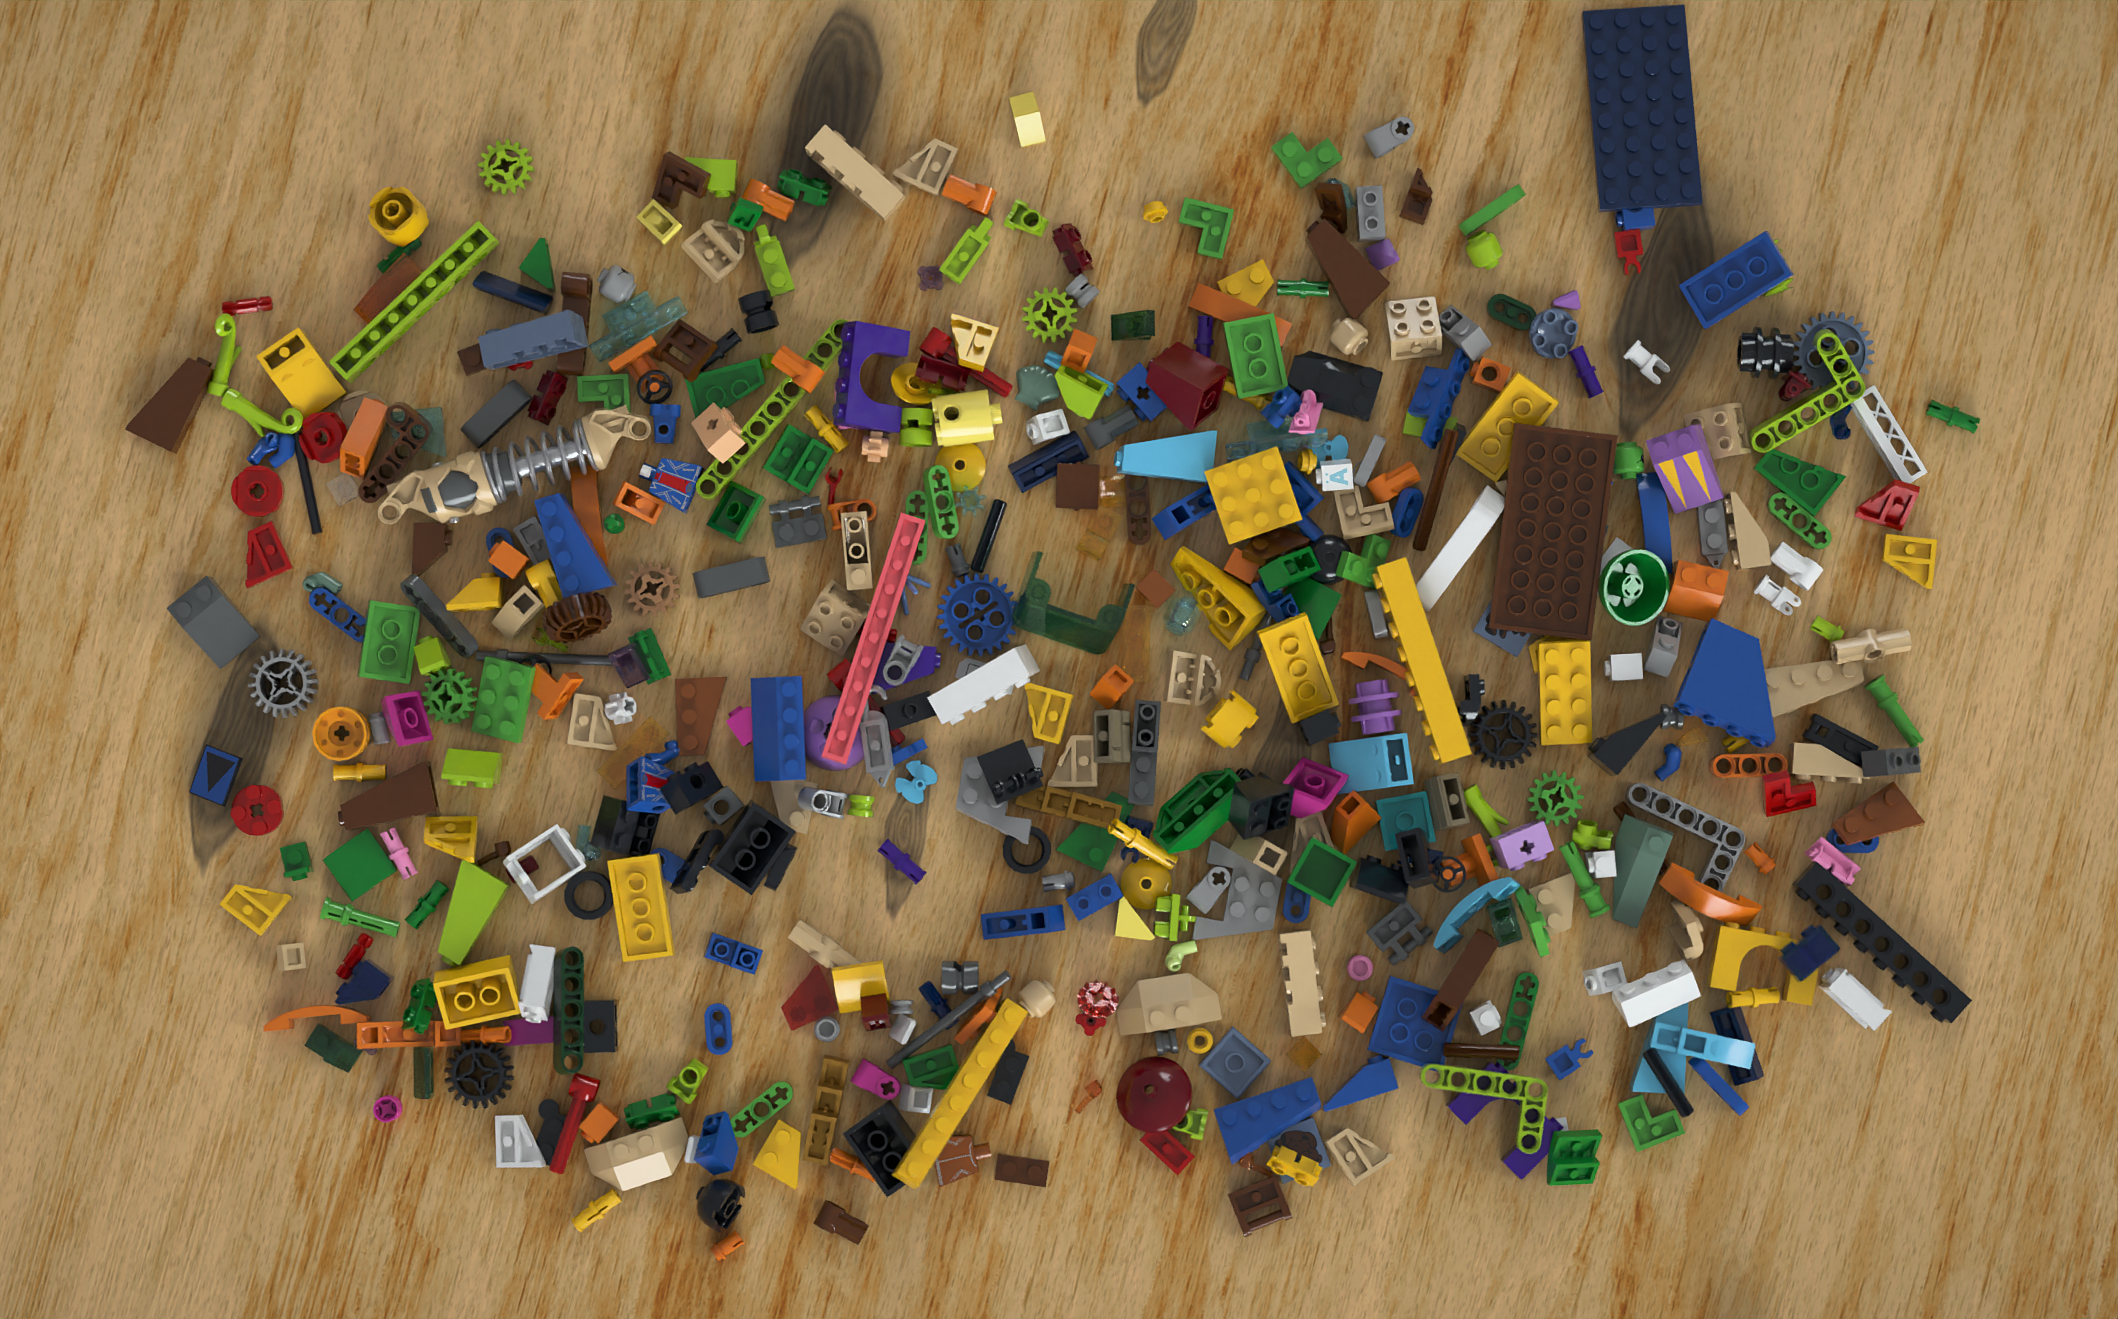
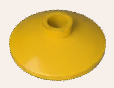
M905 363L898 366L892 373L891 387L899 398L911 404L925 405L931 403V399L939 396L941 391L940 379H938L936 385L919 381V378L915 377L918 363Z
M972 443L943 447L935 459V465L944 466L948 470L952 491L964 492L971 490L984 477L986 470L985 458L980 449ZM963 461L965 463L964 469H956L955 463Z
M1142 858L1133 861L1124 870L1121 877V891L1124 898L1132 906L1145 910L1155 908L1156 897L1170 895L1172 879L1166 867L1153 859ZM1144 879L1151 881L1149 889L1142 887L1141 882Z

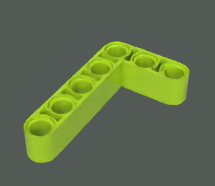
M1827 329L1818 331L1813 338V343L1834 381L1751 429L1749 441L1756 451L1765 453L1863 396L1865 392L1864 381L1839 338L1832 331ZM1832 337V345L1826 349L1821 348L1822 339ZM1837 359H1845V366L1841 370L1833 369V364ZM1852 380L1857 381V389L1853 392H1847V383ZM1828 394H1834V403L1824 405V397ZM1811 407L1813 409V413L1809 418H1801V411L1804 408ZM1783 420L1790 421L1789 429L1784 432L1779 431V423ZM1759 434H1767L1768 439L1764 444L1758 445L1755 443V439Z
M1427 1063L1422 1066L1419 1078L1428 1087L1520 1100L1515 1144L1517 1148L1527 1154H1532L1540 1148L1548 1087L1543 1080L1530 1076ZM1430 1068H1435L1438 1071V1079L1435 1082H1427L1425 1079V1073ZM1455 1072H1461L1464 1075V1081L1459 1086H1454L1451 1083V1076ZM1482 1075H1486L1490 1079V1084L1486 1089L1481 1090L1477 1087V1079ZM1507 1079H1513L1516 1085L1511 1093H1505L1502 1088L1503 1082ZM1537 1082L1541 1086V1092L1539 1095L1532 1097L1528 1092V1088L1532 1083ZM1530 1108H1534L1538 1112V1117L1534 1122H1527L1525 1119V1113ZM1527 1134L1533 1135L1535 1141L1530 1148H1524L1521 1143L1522 1138Z

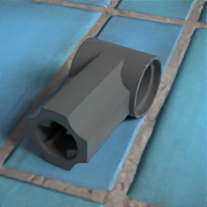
M1129 405L1106 418L1101 417L1085 426L1084 430L1095 449L1099 450L1115 441L1119 435L1139 425Z

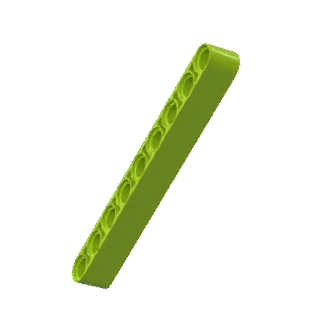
M844 319L834 321L805 354L803 359H808L825 372L841 353L842 340L835 336V330L839 326H844V323L848 321ZM824 345L832 348V354L827 358H822L818 354L820 347ZM787 375L742 428L743 432L740 435L745 443L748 444L749 449L745 455H738L735 452L726 460V462H730L732 465L731 472L726 475L720 474L718 468L721 462L716 458L698 479L696 490L702 498L713 500L718 497L805 396L807 392L799 387L798 394L793 397L785 394V389L788 385H797L790 376ZM774 403L782 406V412L778 416H771L768 412L769 407ZM756 423H763L765 425V432L760 436L752 434V427ZM706 481H712L715 484V490L711 494H704L702 492V485Z

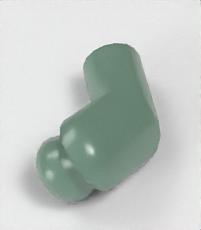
M326 572L309 575L302 583L303 588L308 592L317 588H327L334 594H338L343 587L341 582Z

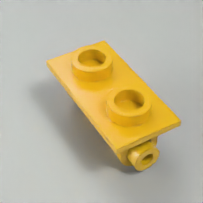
M1275 1145L1271 1153L1272 1156L1266 1165L1271 1167L1277 1174H1286L1295 1178V1181L1300 1185L1313 1187L1319 1180L1318 1176L1322 1170L1319 1163L1303 1155L1299 1163L1294 1161L1297 1152L1282 1145L1280 1147Z

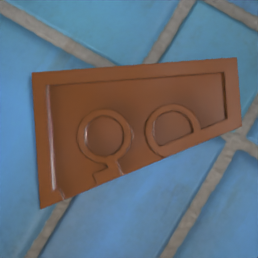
M727 677L675 679L678 748H680L678 756L705 755Z
M1893 781L1833 822L1831 826L1846 846L1874 839L1884 834L1896 833L1906 828L1921 826L1925 821Z

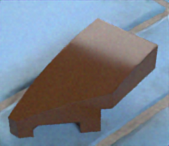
M1417 168L1399 217L1423 225L1433 200L1431 197L1433 192L1426 184L1422 176V170Z
M1318 182L1315 192L1320 209L1323 210L1320 218L1322 220L1324 218L1330 220L1338 226L1337 231L1344 234L1347 230V211L1342 185Z

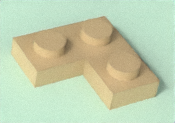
M1358 485L1353 486L1354 489L1333 490L1344 540L1394 529L1389 502L1363 508Z

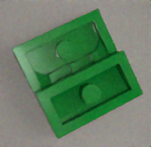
M787 424L761 468L809 495L834 450L792 425Z
M1307 577L1302 581L1289 585L1284 595L1291 593L1300 614L1303 612L1307 614L1315 639L1319 640L1342 594Z
M368 828L322 860L351 902L373 889L374 886L397 871Z
M1598 1129L1554 1131L1547 1162V1184L1549 1186L1593 1184L1600 1165L1599 1160L1595 1156L1603 1136Z

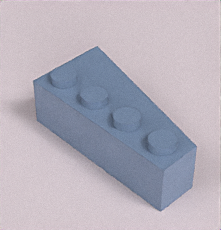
M570 310L537 318L526 323L512 324L509 328L503 330L491 329L485 332L486 335L478 337L483 365L490 370L589 347L583 317Z

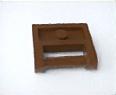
M678 319L655 348L653 357L660 362H666L682 373L683 378L693 382L697 379L699 370L718 348V345L681 319ZM674 347L692 360L687 365L670 354L669 350Z
M1276 1175L1228 1193L1244 1237L1252 1235L1251 1232L1282 1219L1287 1221L1293 1218ZM1276 1203L1280 1206V1210L1250 1222L1246 1221L1245 1216Z

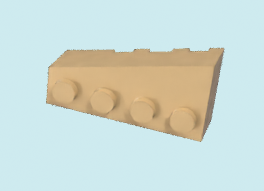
M825 124L805 147L808 156L886 222L905 200V196L902 193L904 189L894 180L889 182L883 176L885 173L874 163L870 165L864 159L865 155L856 147L851 148L840 133L836 130L832 131Z
M1311 930L1277 933L1290 1036L1322 1033V1027H1326L1324 1011L1320 1012L1319 1001H1323L1321 986H1317L1316 976L1320 975L1318 960H1314L1313 950H1316L1315 935H1311Z

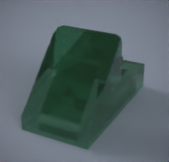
M1155 310L1111 315L1112 341L1150 340L1152 336H1155Z
M1511 898L1486 906L1485 913L1491 923L1495 939L1500 942L1499 948L1523 939Z
M321 1023L316 1026L304 1045L323 1057V1061L348 1073L363 1052V1050L356 1049L355 1045Z

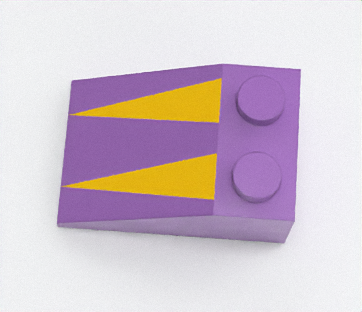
M1701 424L1691 425L1646 441L1653 466L1675 514L1724 498Z

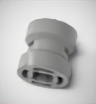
M1083 273L1076 277L1064 290L1070 297H1074L1077 300V304L1081 309L1090 304L1100 293L1096 286H1091L1088 283V278Z

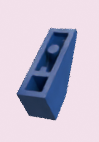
M1208 484L1165 508L1152 518L1164 540L1217 510L1209 498L1212 494Z
M1062 904L981 914L984 940L1065 930Z
M1382 1055L1367 1059L1368 1064L1362 1065L1322 1105L1323 1111L1327 1112L1398 1089L1389 1058L1383 1059Z

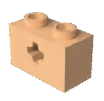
M713 402L691 424L706 449L721 463H724L745 444V441L740 435L743 431L733 421L734 416L725 407L720 409Z

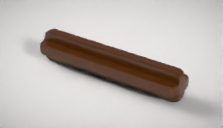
M1443 1044V1056L1518 1060L1520 1055L1519 1047L1514 1045Z

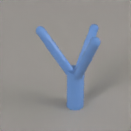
M909 574L905 585L914 594H918V590L910 581L927 588L931 587L930 583ZM904 587L901 601L904 614L908 615L909 610Z

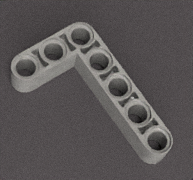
M1636 783L1630 785L1625 792V797L1629 804L1714 844L1698 878V882L1704 884L1707 879L1712 878L1716 883L1715 890L1722 892L1744 846L1745 835L1743 831L1646 784ZM1637 787L1644 791L1645 796L1641 802H1636L1632 797V792ZM1660 798L1666 800L1668 808L1664 813L1658 812L1655 806ZM1684 809L1688 810L1691 814V820L1687 824H1683L1679 820V814ZM1707 820L1714 824V832L1710 835H1706L1702 829L1704 822ZM1731 831L1736 833L1738 837L1737 843L1734 846H1730L1726 842V835ZM1719 855H1723L1727 860L1725 868L1721 870L1715 865V859Z

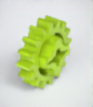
M506 139L505 145L496 140L495 148L488 145L489 153H481L485 161L478 163V166L484 169V171L479 173V176L487 178L484 182L487 187L493 184L492 191L494 193L501 189L504 196L507 195L508 190H511L515 195L517 194V187L520 186L522 189H526L525 180L532 181L528 173L535 172V168L529 166L534 160L532 156L526 157L529 152L526 147L520 150L521 144L518 141L512 146L510 139ZM507 151H512L520 157L512 158L508 156ZM497 155L495 163L490 165L492 159ZM505 162L512 165L507 173L503 170ZM523 169L520 177L516 180L518 171ZM493 177H502L507 184L499 183Z
M1044 287V294L1040 295L1038 291H1034L1035 299H1026L1030 306L1023 307L1022 311L1028 313V316L1022 317V321L1029 322L1025 329L1026 331L1034 330L1032 336L1034 339L1040 335L1042 336V343H1045L1047 338H1051L1052 343H1056L1057 336L1064 340L1065 331L1073 332L1072 327L1069 325L1070 323H1077V319L1071 317V315L1077 313V309L1070 308L1074 303L1073 299L1065 300L1067 292L1058 295L1056 287L1052 293H1049L1047 287ZM1052 299L1058 300L1064 307H1057L1052 303ZM1043 300L1041 309L1033 313L1035 306ZM1047 304H1049L1052 313H1057V315L1053 316L1052 326H1050L1048 318L1042 316L1046 315ZM1067 318L1065 324L1057 330L1056 325L1061 319ZM1035 323H1042L1047 327L1048 332L1039 329Z

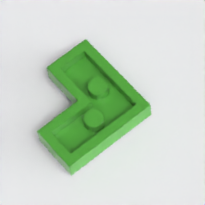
M1293 132L1271 147L1300 189L1343 159L1328 138L1306 152Z
M1187 197L1184 198L1178 223L1203 229L1197 254L1222 260L1234 209Z
M629 374L577 376L579 403L604 402V408L615 409L627 405L628 411L631 413Z
M1375 534L1366 535L1360 556L1342 551L1335 575L1375 590L1372 574L1375 573L1374 568L1385 564L1391 541Z
M1521 886L1514 891L1517 905L1527 923L1531 940L1539 956L1543 957L1550 954L1547 943H1550L1551 940L1546 928H1542L1546 926L1541 911H1535L1537 905L1533 895H1527L1524 887Z
M1642 1094L1617 1103L1636 1152L1685 1134L1675 1108L1651 1117Z

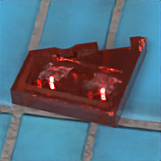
M819 964L814 966L781 1007L791 1031L839 1010Z

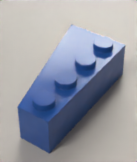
M557 493L534 500L562 596L566 598L571 594L577 595L580 592L585 594L588 591L593 593L616 586V581L608 571L603 559L599 556L593 542L582 527L580 520L565 495Z
M1310 1077L1214 1109L1231 1164L1239 1161V1158L1247 1153L1258 1149L1260 1145L1271 1138L1274 1139L1290 1126L1296 1125L1320 1110L1321 1102L1314 1081Z

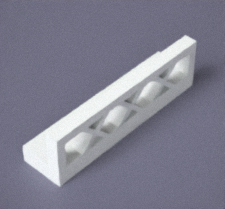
M1875 385L1865 390L1862 397L1849 404L1894 479L1911 484L1914 480L1928 473ZM1872 393L1877 402L1875 411H1871L1863 397ZM1877 416L1888 419L1890 423L1888 433H1885L1877 422ZM1893 429L1897 435L1892 434ZM1891 438L1900 440L1904 445L1901 455L1896 453L1890 443ZM1904 460L1914 462L1919 472L1911 476L1903 464Z

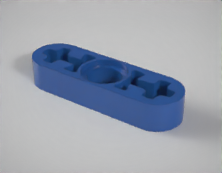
M324 588L313 590L309 596L310 606L355 641L362 643L363 635L358 637L359 631L356 628L350 626L348 630L346 627L353 622L355 616L358 619L354 622L363 627L366 618L329 590ZM326 594L325 600L332 605L334 601L338 602L331 608L329 615L326 614V611L329 610L327 606L322 604L316 605L318 603L317 595L323 596ZM340 608H345L349 613L347 621L339 623L335 619V613Z
M1692 1057L1688 1061V1064L1736 1114L1741 1116L1749 1108L1747 1103L1704 1059Z

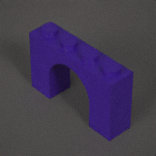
M860 321L846 322L841 331L842 348L838 357L839 376L835 383L837 394L836 403L832 409L833 425L868 431H881L885 434L899 433L902 407L871 400L864 393L859 376L863 362L871 354L892 358L907 357L910 331Z
M1489 1061L1481 1069L1508 1073L1498 1062L1494 1065ZM1482 1075L1477 1079V1087L1481 1090L1486 1089L1490 1084V1079L1486 1075ZM1509 1079L1505 1080L1502 1085L1505 1093L1513 1092L1516 1087L1515 1082L1512 1083ZM1458 1092L1446 1106L1467 1125L1488 1103L1494 1100L1508 1099L1518 1105L1520 1100ZM1534 1108L1528 1109L1525 1113L1527 1122H1534L1538 1117V1112ZM1545 1116L1540 1148L1532 1154H1527L1515 1145L1501 1161L1522 1180L1549 1153L1554 1131H1561L1564 1127L1554 1117L1549 1120ZM1531 1134L1525 1135L1521 1140L1524 1148L1532 1147L1535 1142Z

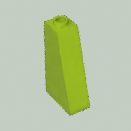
M462 860L438 948V953L443 955L441 960L453 967L456 964L463 965L511 886L477 864Z

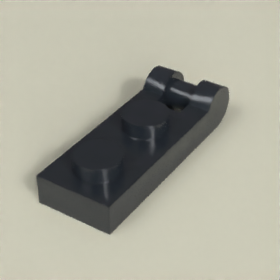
M1813 713L1810 719L1812 722L1808 730L1805 729L1802 734L1803 738L1824 746L1862 768L1861 751L1877 750L1879 747ZM1821 727L1828 729L1824 738L1817 735Z
M721 830L703 831L699 835L670 887L672 891L682 894L688 893L695 888L698 882L697 876L708 865L710 861L709 855L714 846L723 842L724 834Z

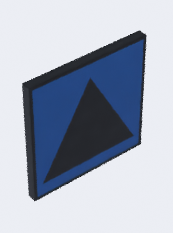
M206 744L189 793L226 807L243 758Z

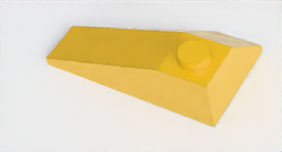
M1185 546L1180 547L1170 563L1185 590L1191 591L1198 602L1195 605L1198 611H1203L1209 620L1210 625L1208 627L1211 632L1230 651L1260 623L1267 610L1252 589Z

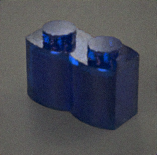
M1812 924L1800 933L1802 936L1800 940L1795 944L1793 941H1790L1780 949L1782 954L1778 959L1797 982L1803 981L1840 950V947L1821 925L1815 927Z

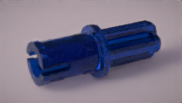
M926 981L919 987V991L931 1006L930 1011L934 1012L939 1019H942L952 1011L947 1004V998H942L932 982ZM959 1019L956 1020L954 1023H952L950 1026H948V1027L946 1028V1030H948L949 1028H951L952 1026H954V1025H955L956 1023H958L960 1020H959Z

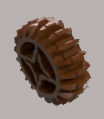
M589 591L585 594L582 592L577 595L571 594L569 597H562V600L555 601L552 606L547 607L542 618L543 628L550 640L556 643L563 642L566 644L571 641L572 643L578 640L583 641L585 638H592L594 634H600L601 630L608 627L607 625L611 623L612 610L605 596L597 592L593 594Z

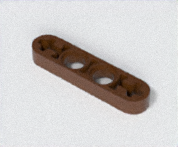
M1125 474L1128 537L1133 544L1144 545L1151 536L1148 477L1141 476L1144 479V486L1139 490H1135L1129 484V480L1135 475ZM1141 501L1145 504L1146 509L1142 515L1132 513L1131 505L1133 502ZM1147 518V523L1141 522L1142 531H1146L1147 535H1144L1142 540L1138 541L1136 536H1132V532H1135L1137 529L1136 522L1131 524V519L1141 520Z

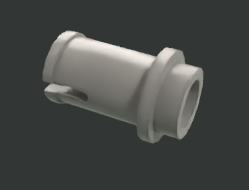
M383 712L369 714L370 720H367V722L371 724L374 745L391 742Z
M1065 870V873L1042 876L1044 892L1065 888L1071 890L1072 887H1075L1073 872H1068V870Z

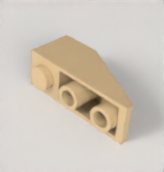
M1730 492L1726 494L1727 499L1723 500L1725 514H1729L1730 524L1727 525V534L1729 540H1733L1734 550L1730 551L1732 565H1736L1737 570L1772 565L1767 537L1737 493Z
M867 511L841 513L847 590L874 588Z
M1790 743L1788 774H1795V779L1811 780V776H1821V781L1836 782V777L1846 778V783L1862 784V779H1870V777H1863V769L1820 744Z

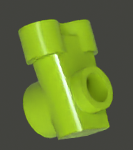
M1016 199L1011 212L1004 221V226L1014 231L1018 228L1042 237L1049 224V220L1041 216L1037 210L1028 208V203ZM1033 221L1038 222L1035 226H1030Z
M1582 819L1578 820L1577 827L1574 828L1572 840L1577 843L1578 848L1583 850L1598 847V849L1610 851L1614 831L1597 830V822Z
M693 1058L677 1077L673 1076L666 1087L671 1092L677 1094L684 1102L691 1104L698 1095L696 1090L707 1073L708 1067ZM691 1070L696 1072L697 1077L691 1075Z
M1197 1108L1196 1111L1188 1110L1185 1121L1182 1124H1177L1173 1129L1191 1134L1193 1139L1202 1140L1208 1110Z

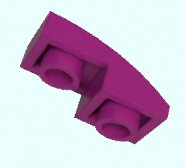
M553 1016L548 1017V1021L541 1020L540 1023H532L525 1019L503 1021V1026H509L512 1033L510 1042L504 1043L505 1046L553 1043Z

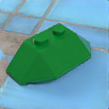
M1231 768L1199 773L1160 808L1156 829L1152 836L1168 854L1197 848L1228 821L1234 783L1242 780Z

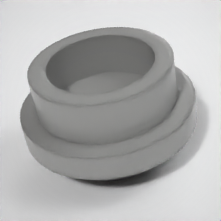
M824 1016L816 1021L814 1033L819 1040L830 1042L839 1035L840 1026L835 1018Z

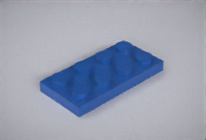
M1764 231L1683 282L1679 287L1704 329H1708L1794 274L1769 232Z

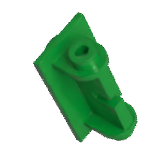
M784 169L779 175V178L784 179H780L777 185V189L781 190L782 194L798 199L802 190L805 192L802 201L818 207L826 205L828 200L826 195L830 192L832 186L827 185L825 180L816 177L812 179L804 177L802 172L795 169Z
M652 628L644 631L641 630L628 637L648 685L672 675Z
M429 978L417 980L410 990L411 999L409 1006L403 1014V1030L414 1028V1032L424 1034V1031L428 1030L432 1012L424 1008L425 1006L434 1008L437 999L433 982H430Z
M665 1093L652 1097L653 1107L648 1108L646 1099L628 1104V1107L624 1108V1113L626 1116L625 1121L630 1129H643L648 1127L650 1123L670 1121L674 1116L680 1115L675 1105L676 1099L674 1094L669 1095Z

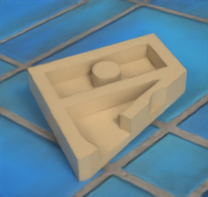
M574 693L566 744L616 751L617 747L601 697Z
M1572 872L1527 889L1528 893L1532 894L1537 905L1535 911H1541L1546 926L1542 928H1546L1549 937L1571 928L1575 878Z
M1344 1128L1325 1141L1326 1146L1352 1186L1395 1159L1393 1155L1378 1148L1369 1140L1360 1137L1349 1128Z

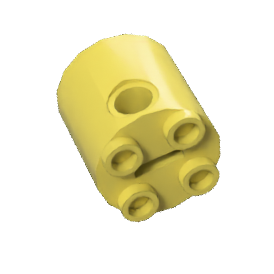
M987 389L936 396V398L931 399L935 422L940 421V423H935L938 446L948 447L994 440L993 425L1002 424L1000 403L989 404Z

